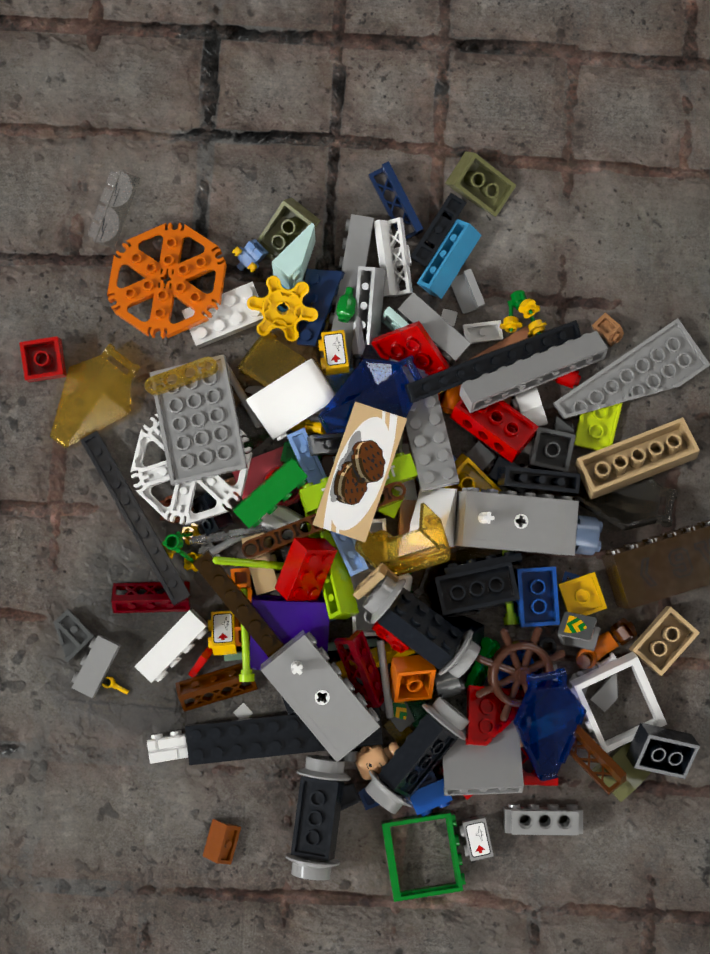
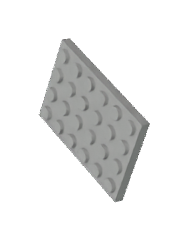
M224 354L150 372L171 485L174 486L248 468L226 356Z

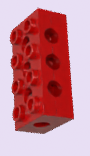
M461 399L455 405L450 417L511 463L530 443L539 428L538 425L503 400L470 413Z

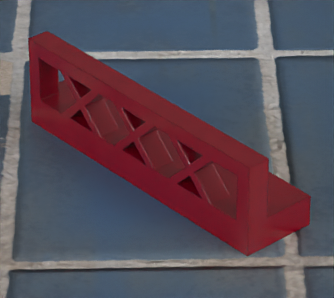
M161 582L113 583L111 603L113 613L188 612L191 607L190 597L174 606L166 592L163 594L155 592L158 589H164ZM184 582L190 592V582ZM140 589H145L147 591L144 594L136 593ZM117 590L128 591L124 595H117Z
M356 630L349 638H336L334 643L347 676L355 688L353 691L356 694L359 692L361 695L363 693L369 697L370 701H366L367 708H379L384 702L381 676L363 630ZM343 644H348L350 652L344 649ZM349 660L356 664L357 669L350 665ZM356 677L362 680L363 686L357 682Z

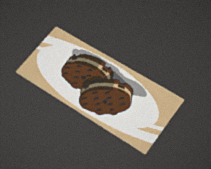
M358 402L354 403L313 522L314 526L366 542L407 418Z

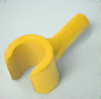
M105 677L111 681V684L108 686L102 683L104 688H114L126 695L128 694L129 690L118 685L113 677Z

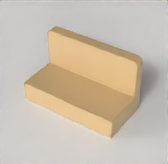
M381 563L356 586L353 596L358 600L363 596L367 598L386 575L395 582L398 581L399 577L384 563Z

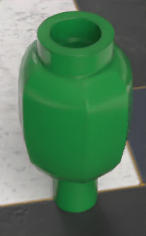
M346 287L345 294L338 301L336 315L338 316V321L348 323L355 312L356 300L353 297L354 288Z

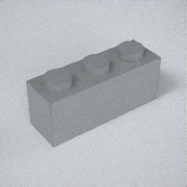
M98 635L97 638L94 637L89 645V648H91L89 654H85L81 660L80 665H82L80 672H76L71 682L74 683L72 688L94 698L121 645L102 635Z

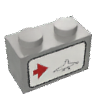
M481 815L461 820L462 825L459 826L461 838L465 837L466 845H463L465 856H469L471 861L493 857L485 816Z

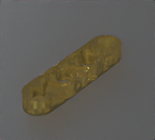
M203 357L148 378L145 382V389L154 396L212 376L217 372L218 364L211 357ZM207 362L213 364L212 366H210L211 370L209 371L206 368L199 370L197 367V365H199L200 368L206 367ZM189 368L195 369V375L192 378L186 377V371ZM174 374L177 376V381L175 384L170 385L168 377ZM153 382L160 384L156 386V390L150 388L153 386Z

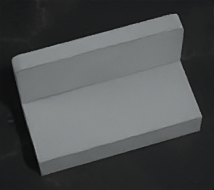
M468 269L463 274L456 276L451 283V287L462 314H467L484 307L485 302L472 270Z

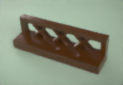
M242 663L177 682L176 690L178 699L185 712L257 690L256 681L251 682L252 684L247 686L241 685L242 682H239V674H241L243 666ZM226 687L232 688L231 691L227 692L222 690ZM209 692L214 693L211 697L204 696L206 693ZM186 699H195L194 702L188 704L185 703Z
M573 718L568 721L567 729L555 738L556 741L610 795L626 781L627 773ZM570 733L575 738V744H566L562 739ZM577 749H585L588 752V758H580L577 755ZM590 762L599 763L602 766V772H593L590 769ZM604 776L613 777L617 782L609 788L603 782Z

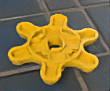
M270 276L266 280L269 290L267 296H251L247 300L248 308L260 311L263 315V320L257 325V333L261 336H266L272 329L279 328L284 332L285 338L288 341H296L299 337L297 330L298 322L301 320L313 322L318 318V311L315 308L305 306L302 302L303 297L309 292V285L301 281L294 288L286 289L282 287L277 276ZM285 303L288 306V310L281 312L277 308L278 305Z

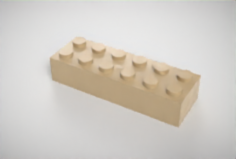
M682 417L579 457L576 460L575 468L578 474H581L580 478L592 500L695 460L700 449Z

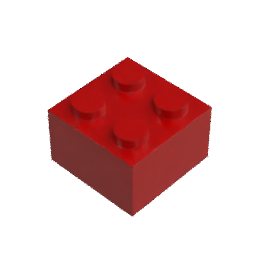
M58 336L19 342L24 378L27 382L67 377L62 339Z

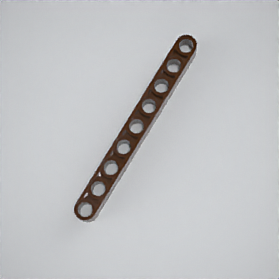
M393 482L385 485L382 492L385 500L378 504L377 510L403 500L406 494L404 484ZM394 487H400L403 493L400 496H394L391 491ZM315 513L247 540L242 545V553L248 559H256L291 545L294 538H309L326 531V529L313 525ZM309 523L311 530L308 533L302 532L300 529L302 524ZM287 530L293 532V537L290 540L282 538L283 533ZM273 538L275 540L274 545L269 548L264 546L265 539ZM249 545L256 546V552L252 555L246 553V548Z

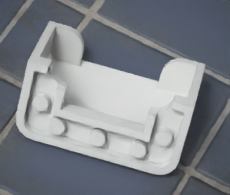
M310 359L258 391L246 401L272 440L277 439L280 441L288 435L286 432L303 420L321 409L326 408L329 410L337 405L335 401L338 400V397L315 360Z

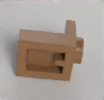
M604 313L592 325V328L607 341L610 347L618 343L624 335L621 325L607 313Z

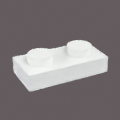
M501 320L464 324V337L471 344L503 340L502 329H500Z

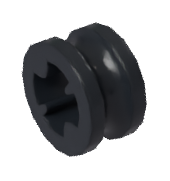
M543 638L539 642V646L542 648L545 647L543 646L544 642H551V647L553 648L551 651L546 650L548 655L555 653L557 645L553 639Z

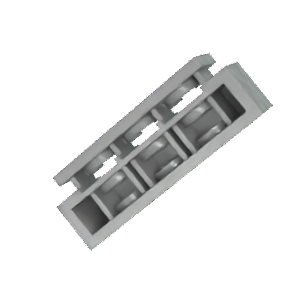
M511 803L508 804V807H504L503 830L505 833H511L512 835L583 834V809L578 807L577 804H567L566 807H559L558 804H547V807H539V804H528V807H520V804ZM528 815L529 818L526 822H520L521 816ZM542 815H548L546 822H539ZM562 815H567L566 822L559 823V818Z

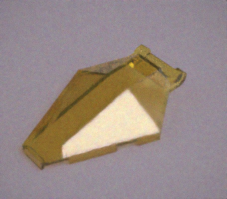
M111 343L100 356L70 366L50 437L66 449L80 442L81 439L96 430L100 431L115 421L130 415L132 379L141 367L124 357ZM110 355L129 369L128 374H124L110 363L107 358Z

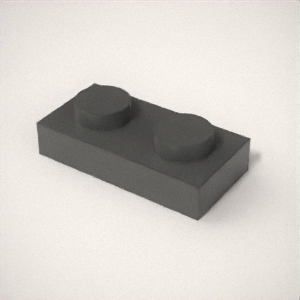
M344 433L308 436L310 456L337 455Z

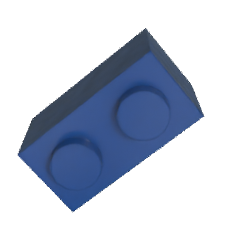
M443 776L437 778V781L418 788L410 798L416 814H421L422 816L433 812L432 809L435 807L444 808L450 805L449 801L453 800L451 796H444Z

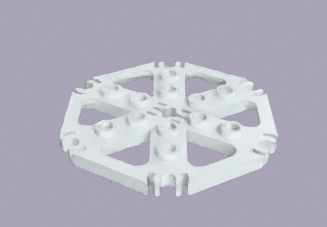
M151 417L150 420L153 421V426L149 428L147 425H143L148 433L146 434L142 429L140 431L130 473H134L131 475V478L139 477L140 479L139 483L135 484L134 487L141 489L135 491L167 521L170 519L172 523L175 522L177 516L180 517L179 524L189 525L229 512L224 505L232 509L233 507L229 503L230 499L234 498L236 501H240L235 492L240 497L243 496L253 454L250 452L252 448H244L245 453H248L245 454L248 468L240 470L238 481L235 485H229L219 475L175 485L170 506L165 507L152 495L151 490L156 485L170 481L167 461L147 467L143 464L146 447L149 442L154 441L164 450L159 421ZM240 429L241 436H246V434ZM243 437V444L244 442L249 441V438ZM199 483L217 501V504L212 509L193 513L191 507L196 486Z

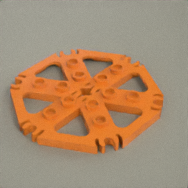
M164 223L126 240L127 244H122L123 248L126 249L124 253L116 251L119 258L115 255L113 257L107 291L108 300L110 303L117 302L111 306L117 316L148 337L150 333L152 338H155V334L158 331H161L160 336L162 339L175 336L209 321L208 317L212 318V314L208 310L210 308L218 310L219 308L216 303L221 306L227 267L224 257L217 259V256L222 254L219 246L184 224L183 229L182 224L179 223L178 228L173 230L172 223H169L168 226L167 223ZM158 235L163 237L159 262L139 250L140 243ZM190 237L205 247L203 253L180 263L184 238ZM123 265H127L145 277V279L124 288L117 286L119 271ZM212 271L216 272L214 289L209 294L202 292L189 283V281ZM169 275L171 281H168L165 286L163 280H165ZM153 298L151 315L148 321L143 322L128 312V308ZM174 298L194 310V315L176 324L171 323Z

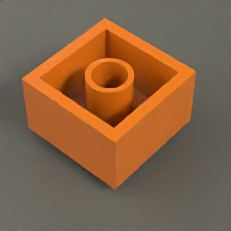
M420 655L392 657L389 681L394 703L432 699L436 674L435 666Z

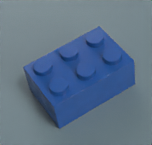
M556 566L515 569L516 584L520 597L519 602H517L519 627L560 625Z

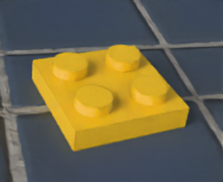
M595 572L557 584L567 612L587 616L607 609Z

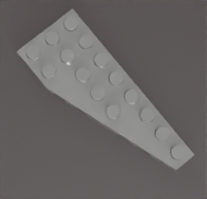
M677 318L555 401L553 405L563 419L677 388L709 367L710 363Z

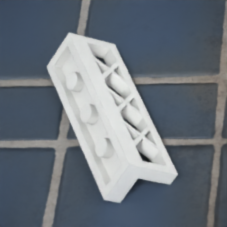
M403 218L373 221L380 268H386L384 296L398 297L413 293ZM397 223L398 231L394 235L391 230V225ZM396 242L400 243L401 247L398 254L394 252ZM399 260L403 262V269L401 270V272H399L396 267V264ZM403 279L406 283V290L400 291L399 283Z

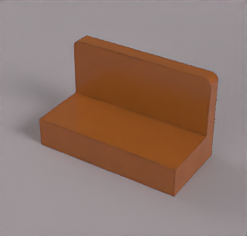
M213 819L203 857L217 864L231 865L241 826L226 824Z

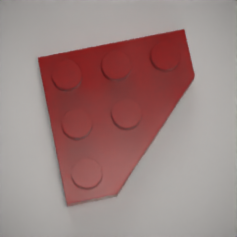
M420 321L375 337L371 341V344L381 358L389 360V358L399 361L400 365L411 369L419 368L424 370L425 374L431 375L449 368V364Z
M469 685L467 689L466 718L470 722L466 726V745L487 746L494 737L501 733L511 721L525 710V707L512 706L508 719L501 721L500 715L505 703L498 699L493 692L482 698H477L476 692L485 686ZM501 688L506 695H509L511 689ZM519 689L516 697H524V690Z

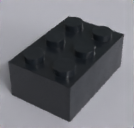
M640 723L626 757L636 769L686 779L700 745L692 734Z

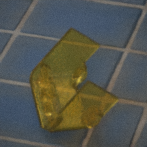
M425 503L420 505L419 529L395 537L385 530H378L373 533L369 531L366 542L356 540L355 551L375 569L381 563H384L397 576L450 560L451 554L441 519Z

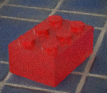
M294 538L275 589L287 601L318 600L338 550L325 538Z

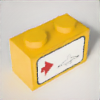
M344 330L321 333L322 339L318 340L319 351L324 352V358L320 359L322 369H326V375L349 373Z
M231 611L211 612V620H208V631H211V637H208V647L212 648L213 655L237 654L234 628L235 615Z

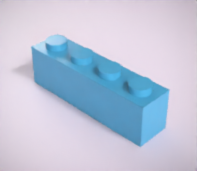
M456 219L417 284L430 295L442 299L482 235L470 223Z

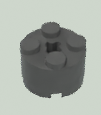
M436 668L433 692L437 691L438 695L445 700L459 695L462 690H465L462 679L454 677L449 672L439 675L437 673L438 668Z

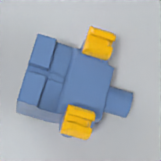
M256 239L249 241L244 248L237 246L232 251L240 261L237 268L243 271L246 267L250 269V272L258 269V263L269 253Z

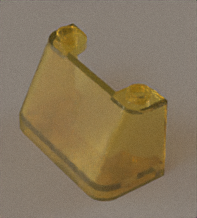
M270 332L266 336H259L236 368L245 376H250L251 379L266 387L308 360L276 340L278 336ZM316 362L318 367L322 371L323 375L326 377V372L324 371L325 369H322L321 364Z

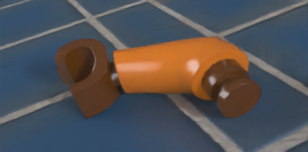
M624 618L610 627L613 634L607 631L599 635L594 651L580 648L576 655L578 667L581 669L593 668L601 658L619 647L618 641L623 646L636 637V627L632 622Z

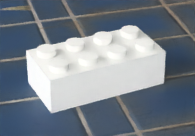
M253 281L223 293L221 306L216 303L219 309L210 308L208 310L212 314V318L208 317L209 321L189 329L198 349L258 325L263 320V315L260 311L251 310L247 306L249 297H259ZM186 308L182 310L184 318L187 319L192 317L195 311L191 308Z
M194 609L189 610L136 664L135 668L151 683L161 681L168 674L167 668L169 666L171 668L174 667L182 659L180 655L183 652L185 654L188 653L195 646L193 642L196 639H202L206 635L208 623Z

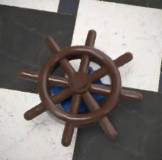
M540 626L535 627L530 641H512L508 630L502 628L500 634L505 645L500 647L491 659L482 655H478L476 658L478 663L488 666L487 676L489 683L488 686L476 692V697L482 698L493 692L498 699L504 702L505 705L500 715L501 721L508 719L512 706H530L534 717L540 719L542 714L537 702L542 700L550 689L561 693L566 690L564 685L553 681V662L565 657L566 652L559 650L548 655L542 647L538 646L537 643L542 633ZM534 652L540 658V660L535 663L532 659V655ZM543 668L542 677L533 674ZM529 681L539 684L533 692ZM522 685V688L526 696L516 697L519 688ZM511 687L509 695H506L501 688Z

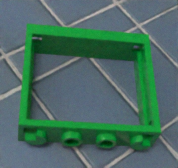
M450 810L434 812L425 816L415 815L381 821L394 902L463 891L462 885H466L465 875L460 873L459 867L463 865L461 853L457 854L456 846H460L458 834L454 835L453 829L457 824L455 815H451ZM445 818L455 882L400 891L390 827Z

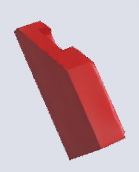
M207 647L188 673L189 676L192 678L197 676L213 654L212 648Z

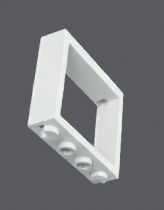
M633 651L570 681L572 685L570 689L571 694L580 703L577 705L578 710L587 719L584 722L589 733H593L595 737L593 740L606 753L633 741L639 725L604 741L582 689L630 666L653 716V719L645 722V724L658 727L667 725L640 660Z

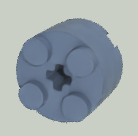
M578 515L575 554L594 555L595 552H600L601 541H599V537L603 529L602 521H598L596 517Z

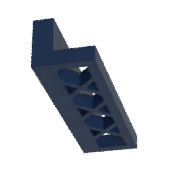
M389 161L382 164V168L368 174L390 219L397 218L392 213L394 206L402 208L404 212L402 217L403 223L411 225L414 231L405 236L406 240L422 233L423 227ZM384 173L387 179L385 186L378 184L374 177ZM385 190L394 192L395 198L393 202L385 200ZM397 223L393 224L396 231H398Z

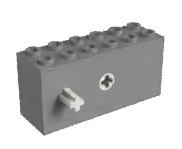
M474 487L462 488V491H457L454 546L575 556L579 501H573V497H554V495H536V493H518L517 495L516 491H499L498 494V490L495 489L481 490L479 492L480 488Z
M302 630L261 664V671L333 759L338 762L380 728L378 723L380 719L372 707L369 709L366 707L367 703L364 697L359 692L356 694L353 691L355 688L347 677L342 678V672L336 663L333 662L331 664L328 661L330 658L327 652L322 647L318 648L316 646L317 642L313 635Z

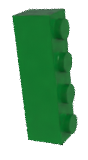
M291 457L233 509V512L248 528L251 526L255 528L263 521L262 517L266 513L270 515L278 508L276 504L281 500L285 502L292 496L291 491L294 488H301L307 482L306 478L308 476Z

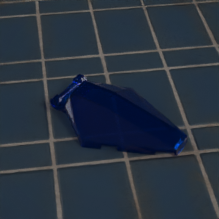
M410 355L399 362L364 358L318 415V419L327 434L344 433L355 402L406 418L413 403H410L404 384L410 382L402 366L407 365L414 380L422 378L413 362L415 360L414 357Z
M558 668L556 671L537 675L534 673L526 675L528 688L513 721L535 773L541 781L558 778L557 773L562 763L565 764L576 738L574 733L577 725L582 724L587 712L566 685L567 673L565 668Z

